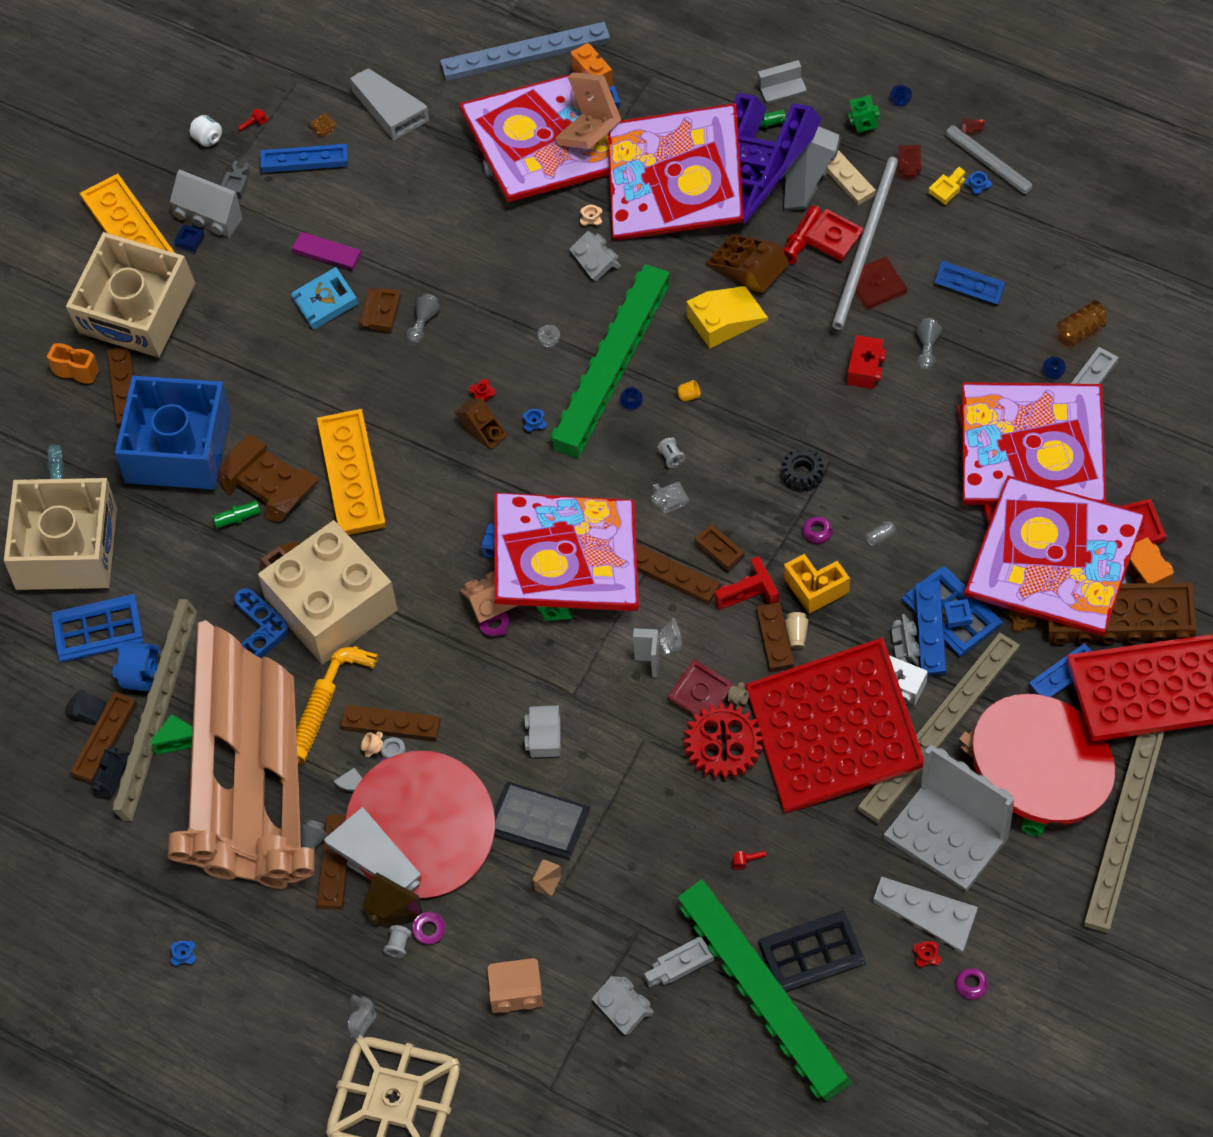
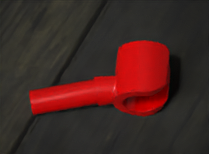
M255 109L252 112L251 118L239 125L238 129L242 131L255 122L263 125L267 122L268 117L265 116L266 113L261 109Z
M743 851L736 852L732 859L733 869H745L747 867L746 861L766 857V851L746 854Z

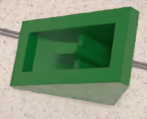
M171 714L151 739L155 755L192 748L193 727Z

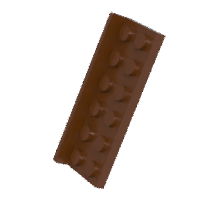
M1193 582L1122 584L1105 636L1048 620V642L1058 645L1066 643L1090 644L1092 642H1103L1105 644L1128 642L1135 644L1141 641H1152L1155 643L1195 637L1196 619Z

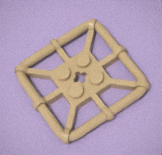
M358 1037L356 1039L357 1042L351 1048L342 1078L336 1085L338 1091L327 1122V1136L360 1137L343 1133L342 1131L367 1118L381 1122L376 1137H385L389 1124L407 1128L411 1137H420L413 1125L417 1108L437 1113L430 1137H440L446 1116H449L451 1112L450 1103L458 1081L459 1067L461 1065L458 1059L446 1054L416 1048L411 1043L404 1045L374 1037ZM369 1047L401 1054L402 1057L398 1070L380 1067ZM361 1051L374 1071L369 1087L351 1082ZM411 1057L442 1064L421 1077L406 1073ZM449 1073L440 1104L421 1099L425 1085ZM352 1092L366 1096L360 1111L338 1122L347 1093ZM393 1092H397V1096L400 1099L390 1103L389 1099L386 1098L387 1095L392 1096Z

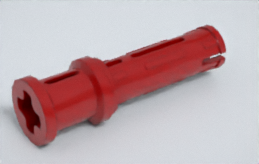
M812 205L808 208L794 234L789 235L786 246L782 248L791 265L797 262L799 252L803 251L806 247L805 235L822 215L821 209L817 206Z

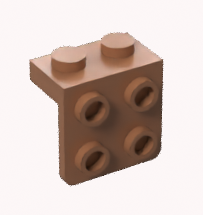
M494 571L486 574L485 579L480 581L472 580L465 583V587L460 590L461 594L470 601L479 623L519 606L494 604Z
M535 958L494 963L488 966L489 994L493 1013L543 1007L539 966Z

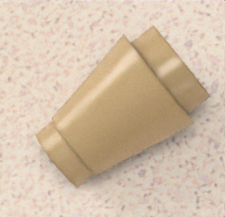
M801 612L789 613L785 620L791 649L804 648L809 620L806 619V614Z

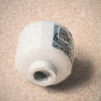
M207 115L195 118L190 126L191 137L205 147L215 145L222 134L220 124Z

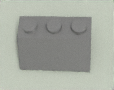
M182 170L177 172L170 199L173 215L179 220H186L197 227L209 229L217 235L230 237L243 219L236 192Z

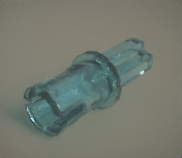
M51 444L48 448L49 463L46 465L47 470H49L50 479H64L63 470L65 469V464L62 462L61 446Z

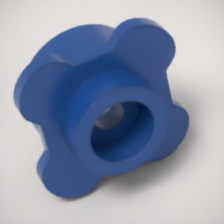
M981 171L972 173L970 178L965 180V184L973 189L974 194H980L982 190L992 186V182L988 180L987 175Z
M530 409L522 415L526 423L524 429L528 432L536 429H545L547 423L543 418L545 416L544 411Z
M193 941L173 943L171 945L173 954L171 963L174 966H179L182 963L192 965L196 961L194 956L195 943Z

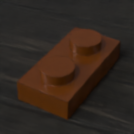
M712 524L694 538L695 544L727 571L745 557V552Z

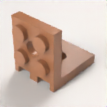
M573 72L568 76V80L582 115L555 139L560 146L591 149L621 121V117L604 75Z

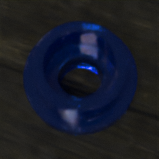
M904 85L895 86L890 92L891 100L898 106H904L911 100L912 91Z
M1050 357L1044 361L1043 371L1047 377L1057 379L1065 373L1066 364L1059 357Z
M629 387L621 393L620 402L626 409H636L641 406L643 396L637 388Z

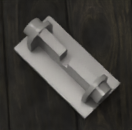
M903 614V621L896 620L891 626L893 642L895 644L902 642V644L894 646L895 656L899 660L907 663L913 661L917 666H920L918 659L920 647L915 640L917 628L915 623Z

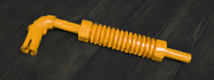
M357 646L340 648L333 653L329 659L331 663L324 679L316 681L296 728L298 764H305L312 747L311 745H313V741L317 736L316 733H318L321 722L325 717L324 714H326L331 698H333L336 691V686L332 682L339 666L345 662L351 664L354 662L374 669V664L378 660V654L361 650Z

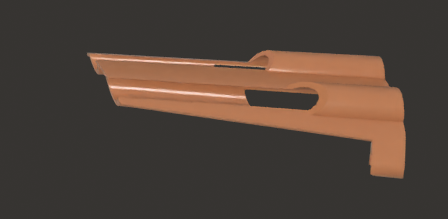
M205 620L197 624L188 831L169 833L168 858L176 862L202 867L206 873L219 879L231 880L238 877L258 881L270 888L284 889L288 883H295L314 875L315 849L301 847L294 677L274 660L267 657H262V659L246 650L230 633L222 628L212 626ZM215 736L226 741L235 750L234 785L231 789H225L220 786L214 777ZM265 768L272 770L283 779L282 828H277L271 822L264 807Z

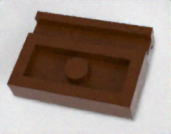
M369 287L359 322L360 328L370 327L372 330L392 332L401 300V291L384 288L377 290Z

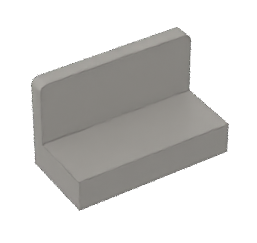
M799 60L758 71V87L766 104L806 93V87L801 78V64Z
M634 628L635 660L651 661L652 677L657 678L660 655L658 630Z

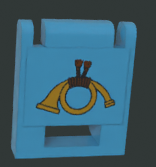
M336 267L291 293L292 299L312 329L320 327L359 304L357 297ZM340 284L346 291L342 296H339L335 290Z

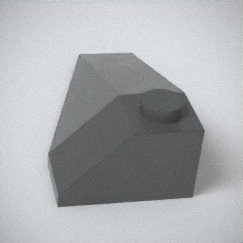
M818 126L813 140L786 173L785 211L807 208L818 189L816 185L821 176L826 175L828 164L837 156L841 139L839 134Z

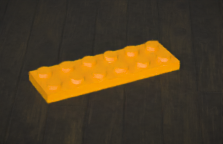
M119 174L80 193L81 199L105 233L175 253Z
M362 409L318 417L317 421L338 525L347 535L386 528Z

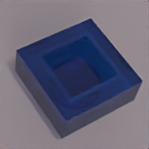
M183 224L174 240L175 246L195 252L205 236L204 231Z

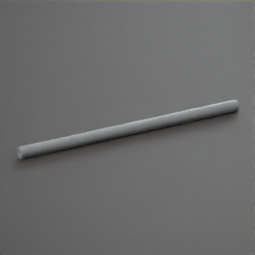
M889 157L832 323L835 329H842L898 165V159L895 157Z

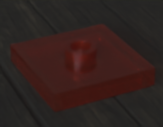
M887 256L863 266L855 291L868 310L906 294L907 287Z

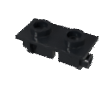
M109 746L108 749L104 750L99 764L105 768V771L97 768L90 783L92 786L91 790L96 792V798L112 796L117 788L119 777L126 766V760L129 756L128 752L117 753L118 749L114 746Z

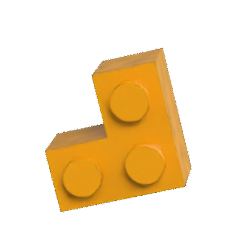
M803 554L784 564V580L808 614L848 594L850 591V577L838 561L816 571L806 555Z

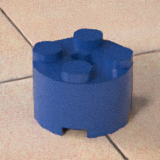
M131 641L119 644L118 662L113 666L112 675L113 678L118 680L121 688L146 692L151 690L154 673L159 665L157 664V654H161L159 646Z

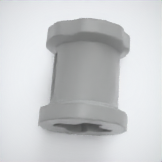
M673 437L662 440L657 446L658 452L664 455L668 468L678 467L686 459L684 453L680 452L676 446L677 441Z
M391 926L389 929L391 933L388 945L384 946L383 951L389 956L404 958L406 955L404 948L412 932L403 926Z

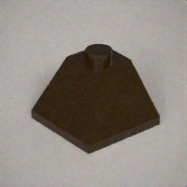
M376 872L363 904L365 918L368 922L375 926L381 925L385 928H390L395 925L411 923L423 913L419 895Z

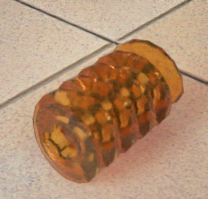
M1093 300L1091 304H1086L1084 308H1080L1076 313L1065 317L1062 321L1056 323L1060 336L1072 345H1076L1078 340L1083 341L1085 339V335L1091 336L1092 330L1097 332L1099 331V326L1104 328L1107 325L1105 308L1101 302Z

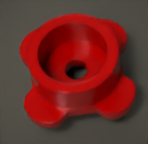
M482 379L476 385L469 387V392L474 394L475 399H483L485 402H488L496 394V390L491 388L487 379Z
M925 941L914 946L913 950L917 954L916 964L919 967H925L928 964H940L941 957L938 955V944L934 941Z

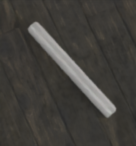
M952 125L947 129V137L1020 192L1027 194L1031 191V182L956 126Z

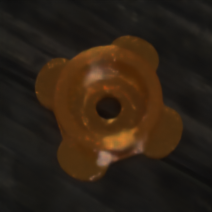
M323 113L316 120L311 121V126L316 128V132L320 135L330 134L337 125L336 121L331 120L327 113Z
M1014 610L1009 612V617L1013 620L1012 624L1015 630L1026 631L1029 628L1035 627L1036 620L1033 619L1032 615Z

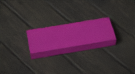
M304 232L299 234L292 247V252L349 271L354 270L362 255L359 249Z

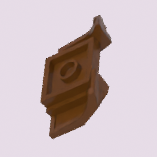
M248 434L228 453L219 468V481L229 496L233 494L238 484L266 503V520L282 522L294 506L319 482V478L305 469L301 468L298 471L268 452L267 445L251 434Z

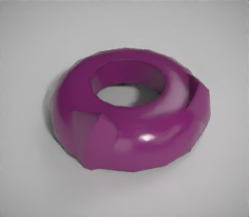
M816 516L804 523L802 533L809 543L820 544L830 539L833 534V528L827 519ZM815 524H820L824 529L821 532H813L811 527Z
M503 612L481 622L479 625L481 631L487 636L507 635L510 620L508 614ZM494 621H502L501 625L498 628H490V625Z
M424 912L413 921V933L421 943L434 944L444 935L445 923L439 914ZM429 922L435 924L437 928L436 932L431 936H427L422 932L423 925Z
M967 968L958 974L955 987L957 992L965 999L975 1000L986 994L989 982L981 970ZM968 977H976L980 983L977 987L970 988L964 981Z

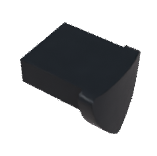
M80 689L70 699L65 710L67 714L73 717H78L96 725L104 711L106 701Z

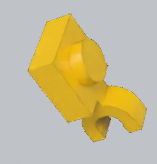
M958 167L949 178L943 174L929 187V193L946 205L960 192V186L966 180L963 178L966 172Z

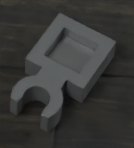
M235 160L232 164L233 173L226 172L221 186L235 191L237 197L241 198L248 183L247 175L250 172L248 163H245L243 168H239L238 161Z

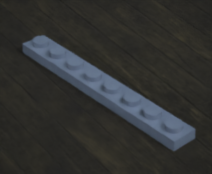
M605 22L450 57L442 59L440 62L445 80L449 81L569 53L586 43H589L592 47L610 43V36Z

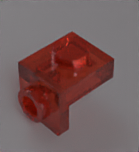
M899 145V173H904V176H916L917 173H921V145Z

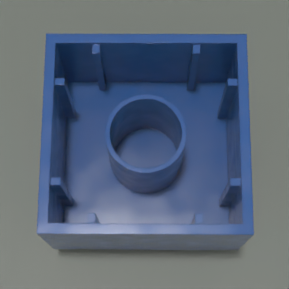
M132 376L115 449V456L125 483L216 489L231 416L223 382Z

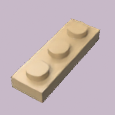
M838 150L836 158L831 160L827 166V173L857 205H860L874 197L876 190Z

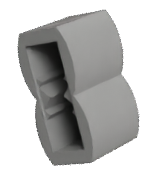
M559 705L530 707L529 714H525V728L529 729V736H525V750H530L531 758L560 756Z

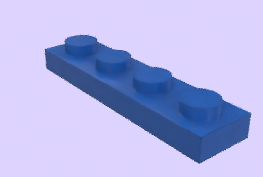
M347 144L261 150L262 173L348 166Z
M940 581L916 583L921 668L928 671L927 676L947 674L941 583Z

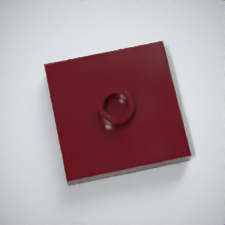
M693 659L668 695L667 700L691 715L698 714L701 716V708L709 712L710 704L719 709L720 702L723 703L734 683Z

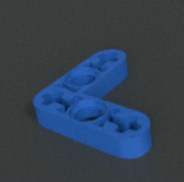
M241 589L236 593L235 602L237 608L259 628L241 644L246 650L250 648V652L262 658L287 637L289 633L287 622L251 589ZM250 598L253 607L251 608L246 601L242 602V599L248 600ZM261 610L268 612V615L263 619L255 617L256 613ZM271 622H273V624H274L277 628H280V627H281L282 630H281V631L273 630V626H272ZM262 639L266 641L265 646L262 648H255L253 646L257 640Z

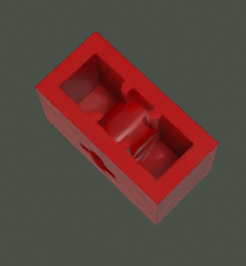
M856 335L848 369L847 385L868 389L875 388L876 381H880L883 368L880 367V362L885 363L887 349H883V339Z

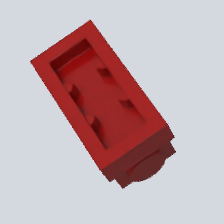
M760 556L751 559L752 577L747 576L741 579L740 582L724 585L715 591V604L718 610L763 594L768 604L779 602V592Z

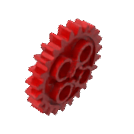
M720 702L719 709L710 704L709 712L701 708V716L694 714V722L688 721L687 727L690 730H685L684 736L687 739H684L683 746L688 747L685 749V755H692L689 759L690 764L697 762L696 771L702 768L705 769V777L712 772L714 780L717 779L719 774L722 775L724 781L727 779V774H731L733 779H736L738 771L745 775V767L752 770L754 766L752 761H759L757 753H762L763 748L759 745L763 743V737L758 736L761 733V728H754L757 725L756 719L749 721L750 712L744 715L741 714V706L735 711L733 710L732 703L728 709H724L722 702ZM720 722L725 724L726 761L722 760ZM735 726L738 727L741 731L738 733H733L729 730V728ZM712 727L716 732L709 734L704 729ZM733 749H738L742 752V754L740 756H734L730 753V751ZM714 750L718 755L710 757L705 752Z

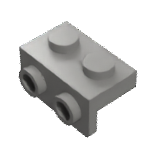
M587 231L570 248V251L590 277L598 281L612 266L619 269L621 265L617 261V254L605 246L606 240L598 233L595 235Z
M611 976L593 996L592 1000L624 1035H629L645 1016H652L654 1011L649 1007L650 1002L633 990L634 985L626 977Z

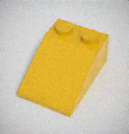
M745 286L708 291L686 301L687 318L709 349L768 320L767 315Z

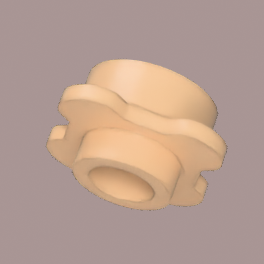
M587 205L581 209V225L598 226L602 223L600 218L602 209L600 207Z
M378 731L376 735L369 732L364 736L361 749L365 751V757L369 758L372 754L380 752L383 746V741L381 740L382 732Z

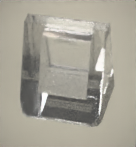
M674 618L670 619L659 632L664 653L678 651L682 648V637L677 621Z

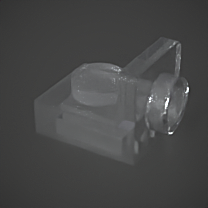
M679 481L660 488L658 483L653 485L654 494H651L653 503L656 507L661 508L663 514L689 504V498Z
M353 994L350 1000L353 1008L358 1010V1012L352 1013L347 1026L351 1036L357 1039L364 1035L377 1015L371 1000L364 996L359 998Z

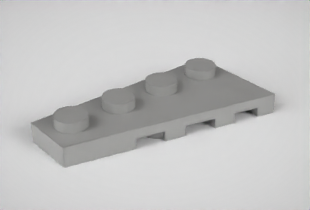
M881 877L873 899V903L900 919H906L915 928L928 932L937 941L955 948L956 952L963 955L978 907Z

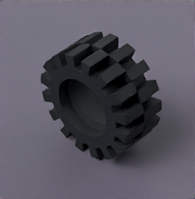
M800 447L798 452L792 449L790 450V455L788 453L785 455V459L782 460V480L786 482L788 488L792 485L793 491L799 488V492L803 493L804 488L807 489V492H810L812 486L816 489L818 483L821 484L824 463L820 454L817 456L815 450L810 453V448L802 451V447ZM799 465H806L811 468V472L800 475L794 472V468Z

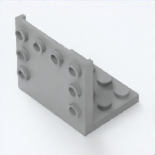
M930 744L924 752L921 788L884 833L883 839L966 893L1008 840L1015 798L1007 790L999 789L991 784L987 777L977 775L971 771L965 763L957 762L949 757L945 750L935 748Z

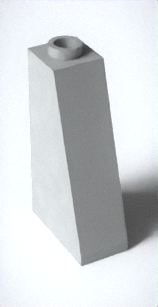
M369 68L350 78L353 93L393 141L429 121L428 107L424 103Z
M363 807L324 839L325 844L330 849L372 876L378 872L412 892L421 884L419 882L422 879L421 874Z

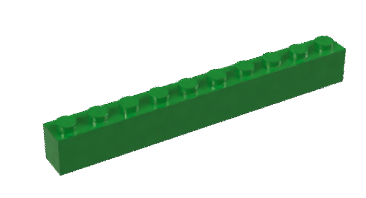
M647 264L644 265L641 272H637L632 289L629 288L627 290L623 306L620 305L617 309L614 323L611 322L608 326L605 340L602 339L599 343L596 357H592L589 362L587 374H583L580 379L579 389L577 392H573L568 409L562 412L558 428L555 427L552 431L551 440L553 441L554 451L576 459L580 458L670 287V272Z
M701 879L681 894L678 898L683 905L679 908L688 919L692 917L697 924L693 927L700 937L704 938L706 936L711 942L708 948L716 958L721 956L725 963L721 966L730 978L732 976L737 978L739 983L736 984V987L744 997L749 995L753 1000L750 1006L758 1017L763 1015L768 1023L765 1024V1027L773 1037L778 1035L783 1043L779 1046L788 1058L792 1055L798 1062L794 1067L803 1078L808 1076L812 1084L809 1087L817 1098L822 1096L828 1102L852 1084L851 1080L709 886Z

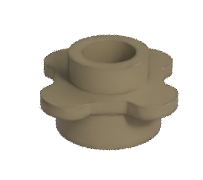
M739 682L738 686L733 685L728 694L729 704L736 705L737 710L740 706L742 707V705L747 703L749 693L745 690L744 683Z

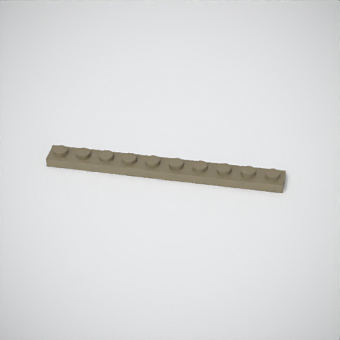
M179 599L177 608L174 610L173 621L167 632V640L164 649L161 651L160 662L154 673V681L147 695V703L144 712L141 714V722L134 736V744L127 758V766L120 781L117 797L113 803V811L123 821L133 820L154 753L151 739L162 727L197 615L196 609L188 599Z
M1002 633L996 636L916 735L923 756L930 744L935 748H940L1019 651L1020 645ZM923 768L877 783L858 806V811L879 824Z
M1165 731L1137 735L1084 927L1109 933Z

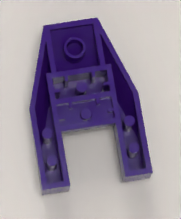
M737 93L734 103L737 105L744 207V222L741 223H746L813 140L822 118L811 106L792 103L777 142L755 138L767 109L766 106L756 96Z

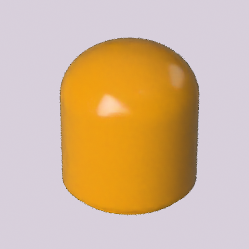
M692 380L679 385L677 394L682 401H690L700 397V388L697 382Z

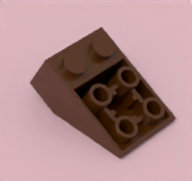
M734 234L729 236L706 262L708 267L738 285L764 293L790 264L780 243Z

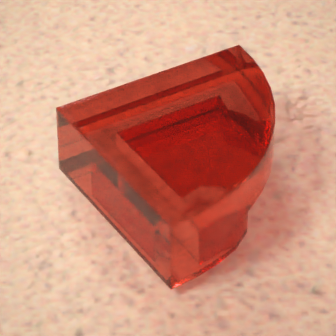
M963 118V132H973V129L981 131L985 127V120Z

